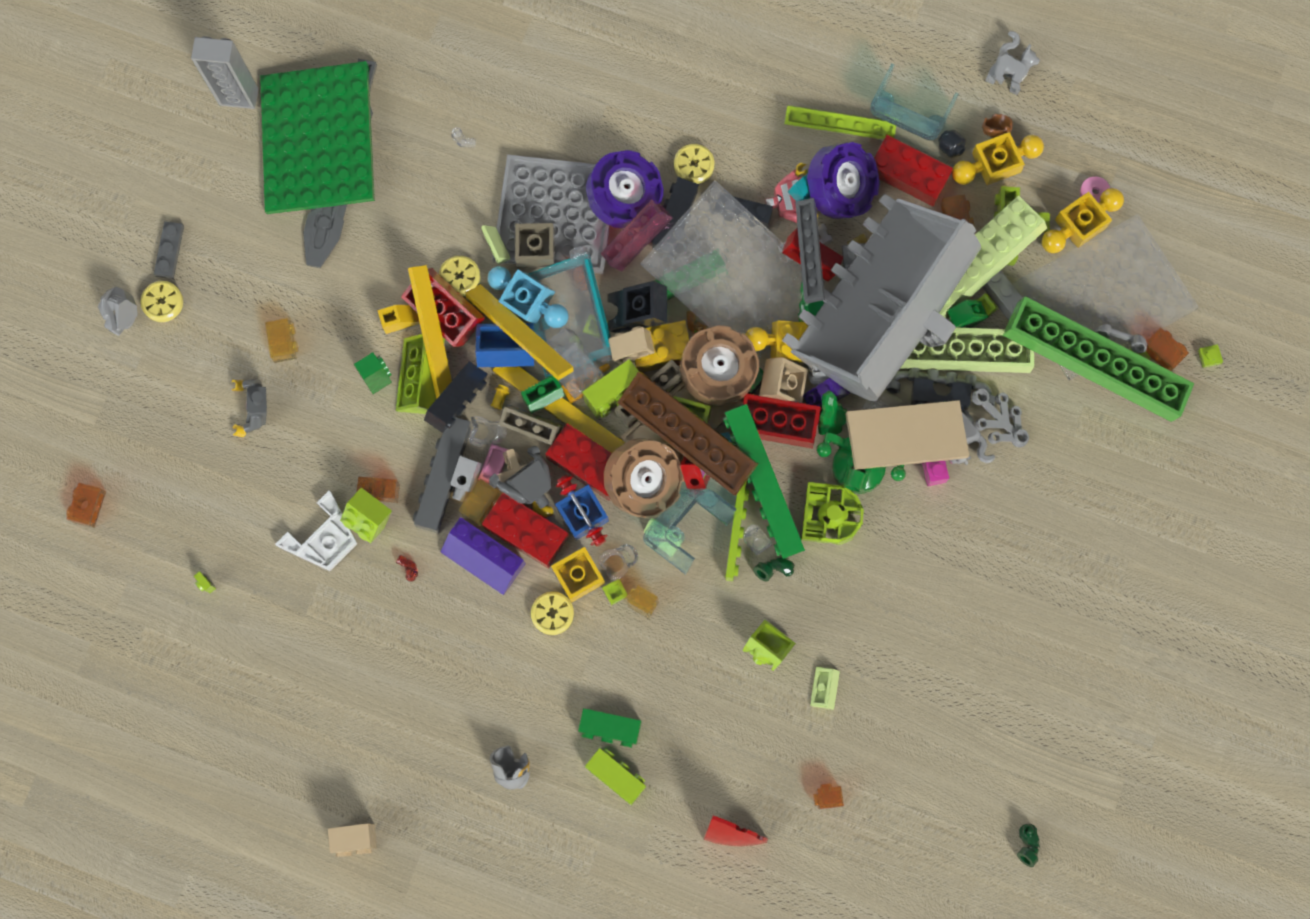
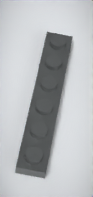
M814 198L795 202L803 292L806 304L825 300Z

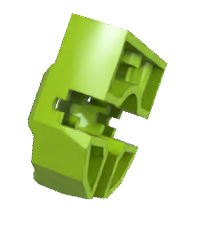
M808 482L801 540L836 545L851 541L863 524L864 508L858 496L841 485ZM831 489L841 490L840 501L830 500ZM813 506L820 507L817 514L818 521L812 520ZM848 515H860L859 522L848 521ZM823 517H828L830 520L829 524L824 521ZM830 528L837 530L836 539L826 538V530Z

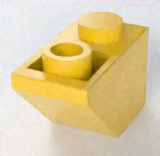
M393 305L377 310L382 328L386 334L420 324L418 313L410 305Z

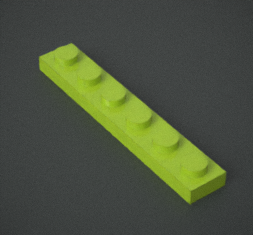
M787 105L784 123L882 140L885 139L886 135L894 138L897 122L792 105Z
M748 480L736 497L726 581H734V576L738 577L739 565H736V559L741 557L742 546H738L739 538L743 539L744 527H741L742 519H746L747 508L743 507L744 501H748L749 490L746 489Z

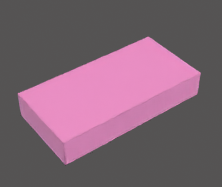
M491 444L478 477L479 481L489 484V479L494 473L496 475L502 473L506 463L502 453L508 449Z

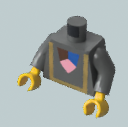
M258 379L232 380L236 384L232 391L245 390L246 424L243 426L233 425L232 428L236 429V432L233 434L234 436L244 437L246 433L266 425V387H262V382Z

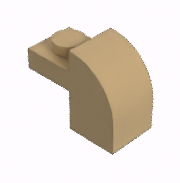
M514 449L502 453L508 471L497 475L501 482L506 481L526 466H519L520 457L517 452H514Z

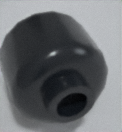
M946 130L938 139L940 150L949 157L961 156L966 150V139L956 130Z

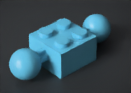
M496 266L489 271L487 276L489 285L495 290L505 289L498 301L505 307L534 324H537L542 314H544L545 322L552 328H561L567 323L569 318L567 309L560 304L549 305L550 300L555 294L554 290L517 269L512 279L509 270L505 267Z

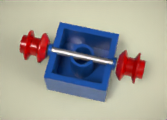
M565 475L559 478L556 487H561L562 491L560 494L568 495V497L557 502L555 506L574 539L577 541L587 535L586 538L592 539L591 546L595 545L598 547L606 542L605 538L608 535L601 533L603 527L600 526L609 522V519L589 484L575 492L577 484L571 483L572 476L568 477Z

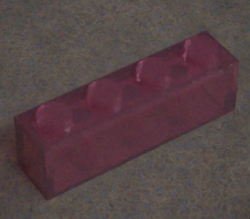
M651 199L601 252V255L611 267L622 272L673 217L662 205Z

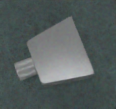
M462 456L459 457L450 484L456 487L452 496L453 499L463 502L466 492L472 493L474 491L483 464ZM466 477V483L463 485L462 480Z

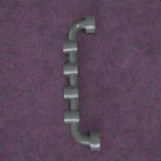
M920 368L898 371L886 387L891 393H899L901 383L898 380L900 378H906L909 381H913L914 378L931 379L934 380L933 384L941 383L949 387L952 382L971 383L972 389H985L989 393V402L993 406H995L996 398L992 395L991 389L986 383L976 381L977 377L975 375H966L965 379L957 378V373L947 372L946 376H939V371L935 369L927 370V374L920 373Z

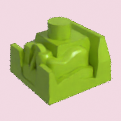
M764 620L749 638L742 651H750V654L753 655V661L758 665H765L766 663L773 665L771 670L774 671L796 643L767 620Z

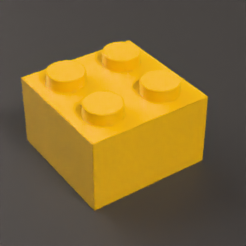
M585 547L551 565L554 574L571 603L605 584L602 575Z

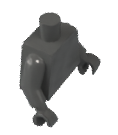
M532 446L528 448L527 452L534 458L533 461L529 462L504 482H501L494 473L489 479V484L493 488L498 487L500 491L520 504H531L535 501L539 508L542 509L550 503L544 494L551 489V476L547 463L540 455L539 448Z

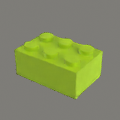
M630 359L582 391L584 402L597 419L606 417L611 413L612 408L619 406L617 402L639 372Z

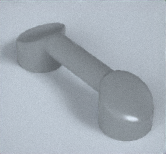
M1108 324L1101 325L1095 329L1096 333L1107 339L1113 336L1131 342V350L1135 353L1146 351L1147 341L1141 335H1131L1113 329Z

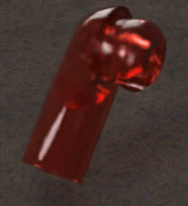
M400 555L396 563L405 568V578L407 581H415L418 576L416 563Z

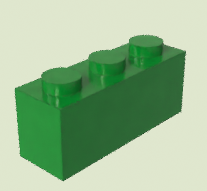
M374 352L353 364L372 394L377 393L392 383L389 378L392 374L381 356L376 357Z
M583 708L578 732L582 734V738L593 740L595 736L601 738V742L612 744L613 741L621 742L620 746L632 748V745H637L642 721Z

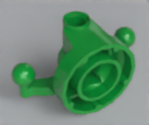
M826 432L823 442L818 444L816 451L819 456L828 457L832 452V448L829 445L830 442L839 446L832 462V473L838 485L844 486L855 494L871 492L879 486L885 475L886 467L866 468L864 473L854 470L850 438L845 439ZM897 465V467L891 470L893 480L902 481L906 477L905 465Z

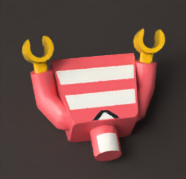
M799 163L796 166V170L786 175L774 189L775 197L765 199L766 205L773 206V209H778L779 217H784L786 220L797 223L796 201L787 191L802 178L800 177L801 174L806 175L808 173V169L802 171V168L806 166L805 163Z

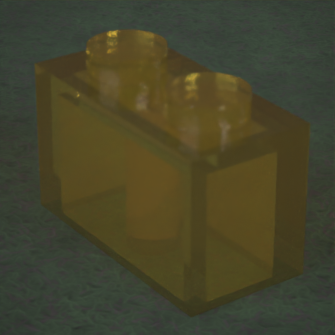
M288 318L265 322L270 357L273 362L278 363L297 359L296 352H299L297 341H294L293 335L296 334L294 323L291 324Z
M480 479L460 507L459 512L480 526L501 496V493Z
M639 585L636 589L632 588L627 595L628 607L647 619L650 618L659 603L657 596Z

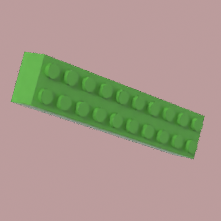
M1026 296L1017 302L1003 333V336L1170 422L1182 416L1194 386L1193 382Z

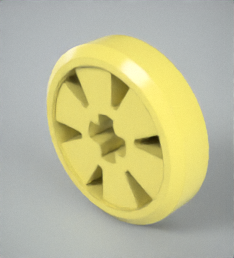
M699 144L686 145L675 155V173L677 177L697 184L704 183L713 174L714 157L705 146ZM691 161L694 163L698 162L696 168L691 166Z
M454 256L447 259L439 270V275L463 297L466 296V292L474 289L480 283V271L477 264L466 256ZM461 273H463L462 275L464 278H459L458 280H456V274L460 275Z
M157 281L145 288L141 295L140 304L143 312L151 320L168 322L177 317L181 312L183 296L174 284L168 281ZM163 299L165 304H159L158 300Z
M546 592L534 601L531 608V619L540 632L547 635H558L565 632L571 626L574 619V609L572 603L565 595L558 592ZM554 608V611L557 610L558 613L555 614V618L551 619V616L548 617L547 614L550 613L549 609Z

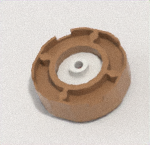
M714 326L697 332L686 345L680 361V373L688 392L697 400L713 406H723L742 399L750 391L759 371V359L751 340L745 334H740L728 326Z
M645 438L632 439L617 448L609 457L604 471V487L613 504L621 511L636 517H658L673 507L681 495L679 492L682 481L684 482L680 467L681 463L675 451L663 443Z

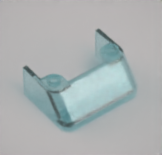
M891 63L871 102V113L923 139L935 140L943 130L959 94L955 92L943 117L932 115L927 118L894 103V97L885 91L895 64Z
M710 489L680 490L679 494L681 495L678 501L660 514L643 535V541L647 546L685 575L688 573L695 558L680 547L685 536L676 527L696 503L725 525L729 524L737 510Z

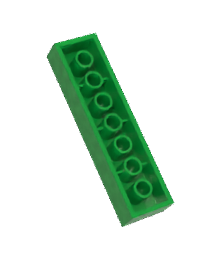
M747 404L725 412L726 417H723L727 429L731 428L733 435L730 436L732 443L759 463L747 480L748 483L753 482L755 489L752 490L756 501L760 500L762 507L759 510L763 520H768L769 525L766 528L770 538L774 537L776 543L773 545L777 556L782 555V558L785 559L805 551Z

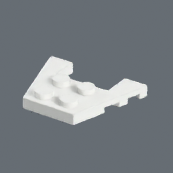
M328 491L317 504L330 517L302 545L288 532L275 545L331 571L357 545V542L351 530L346 528L340 521L342 512L333 494Z

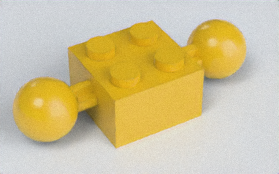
M1010 132L975 145L972 155L976 162L959 161L953 167L952 177L957 183L965 185L972 182L975 175L981 172L988 186L1021 173L1025 165L1022 156L1030 159L1039 157L1044 150V143L1039 136L1028 135L1023 138L1020 146L1016 147Z
M1116 188L1106 189L1101 194L1100 202L1098 203L1088 191L1064 208L1055 218L1061 230H1049L1042 237L1041 242L1044 250L1052 254L1058 253L1064 249L1066 239L1068 238L1077 248H1080L1101 233L1112 221L1105 211L1115 212L1123 206L1124 196L1122 192Z
M778 320L772 323L771 334H767L760 327H752L745 333L753 343L755 351L771 346L770 359L785 358L791 362L804 363L791 353L792 349L782 339L788 333L799 340L808 328L805 322Z

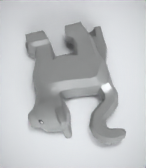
M1010 31L1008 35L1013 38V41L1002 45L996 63L990 68L985 81L994 84L997 80L1002 85L1004 81L1003 75L1012 78L1010 92L1018 95L1021 81L1027 76L1032 66L1038 65L1040 59L1031 50L1030 44L1023 52L1021 60L1008 54L1007 50L1016 48L1021 40L1016 32Z
M965 410L962 413L967 444L977 441L980 444L977 450L978 458L984 463L994 461L995 455H985L987 448L986 439L976 429L974 420L968 410ZM969 455L968 458L949 460L951 464L964 463L968 465L967 460H970L971 456Z

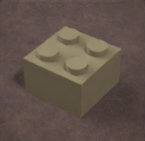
M553 223L515 224V261L517 267H547L555 264V230Z

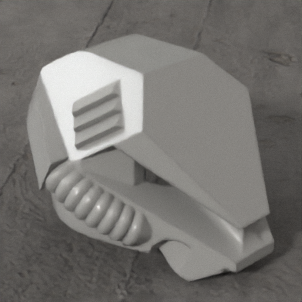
M114 287L106 291L100 298L101 302L98 304V309L103 319L106 320L105 328L119 336L124 329L130 328L134 323L135 318L138 316L137 305L133 296L121 288Z

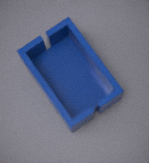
M525 323L534 331V323ZM477 324L475 350L477 367L534 366L535 359L496 324Z

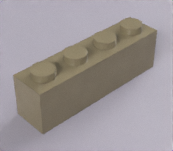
M672 359L650 378L668 393L683 381L680 368ZM620 405L615 409L616 416L627 428H630L638 420Z

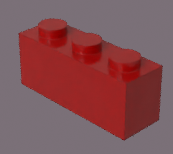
M796 228L787 237L782 253L801 265L798 228ZM819 241L823 279L829 282L835 276L831 269L835 263L841 265L843 256Z

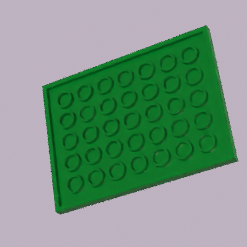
M367 61L260 75L265 213L268 215L375 201L369 67Z

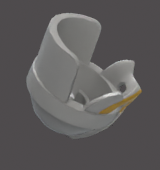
M503 746L496 749L490 755L494 779L498 784L510 790L522 789L527 784L530 776V761L527 753H524L520 759H515L512 748L510 746Z

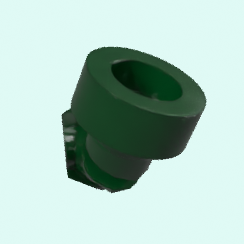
M780 557L770 559L771 562H759L753 569L755 575L760 580L768 582L774 575L773 570L783 573L786 577L792 576L795 564L788 559Z
M1024 824L1019 829V837L1028 847H1022L1017 853V857L1023 864L1032 868L1038 862L1037 854L1039 852L1038 848H1040L1037 828L1032 824Z

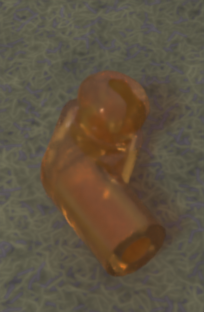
M689 310L686 312L689 330L696 334L701 330L707 329L705 324L696 320V311Z

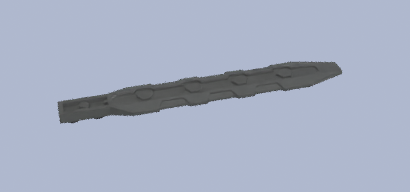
M358 58V62L367 61L369 88L371 90L377 63ZM347 205L311 209V212L308 213L303 231L307 266L321 268L339 242Z

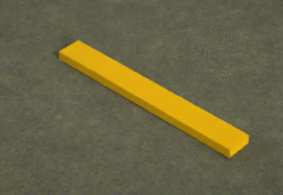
M427 265L408 268L437 399L452 382L428 268Z
M481 284L465 293L466 298L557 380L574 371L573 366L507 307L498 302L499 300Z
M519 366L494 367L492 370L520 392L540 382ZM560 398L543 407L564 424H570L611 453L625 444V442L564 398Z

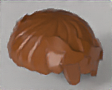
M994 114L992 118L984 119L982 129L985 135L995 138L1008 132L1011 133L1013 121L1007 115Z

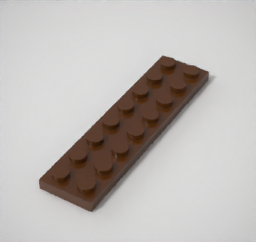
M642 372L637 373L617 402L733 495L738 494L759 464Z

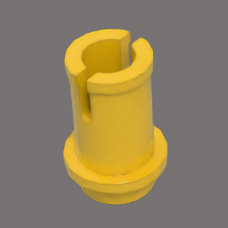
M498 385V387H495L496 393L490 406L502 410L506 395H509V388Z

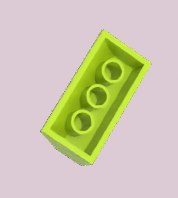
M420 334L404 338L396 411L426 414L429 407L435 402L436 396L423 336Z

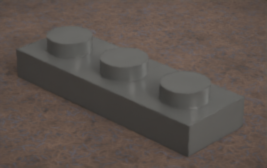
M164 221L154 270L155 276L174 279L184 230L183 224Z

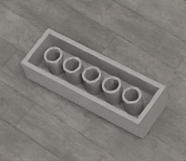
M202 36V38L195 37L191 59L219 106L255 109L258 87L234 42L227 38L219 40L208 36Z

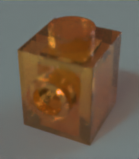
M832 783L821 784L820 789H816V794H813L814 806H818V810L844 806L841 786L832 787Z

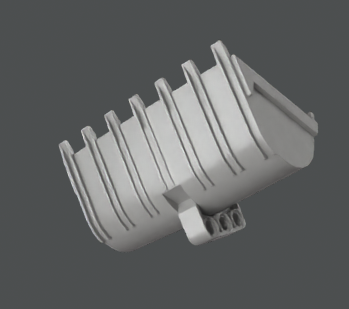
M886 194L881 197L879 202L889 210L880 224L869 217L865 220L863 225L873 234L864 247L851 240L847 248L857 257L848 270L835 263L831 271L841 280L832 293L824 289L825 300L823 301L825 303L819 312L814 316L808 311L803 310L798 316L808 325L801 338L798 340L787 333L782 339L792 349L791 353L815 371L819 369L846 390L870 401L878 400L919 342L928 347L946 344L956 327L939 313L981 250V244L974 234L976 229L973 224L968 223L964 219L959 220L898 198L895 201Z

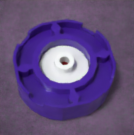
M847 142L823 147L815 154L810 163L807 175L810 198H814L816 208L829 218L843 219L863 215L871 209L872 205L870 204L873 197L878 195L880 181L876 161L870 152L866 153L861 148L862 145L858 143Z
M630 150L611 152L602 157L591 171L586 183V193L591 210L601 221L616 228L634 227L646 222L658 208L664 191L660 172L652 161L649 163L640 156V153Z

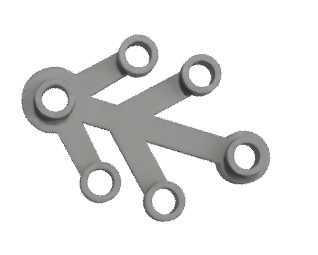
M978 389L973 392V403L982 405L995 419L986 420L985 418H980L976 420V429L982 431L986 428H1004L1009 434H1000L995 431L988 435V440L991 444L1012 442L1014 446L1019 448L1025 446L1029 440V435L1026 430L1022 429L1020 417L1022 411L1020 407L1014 406L1008 410V395L1002 392L996 395L995 398L996 403L1000 405L999 412L989 402V393L985 389ZM1009 416L1013 418L1014 427L1009 421Z

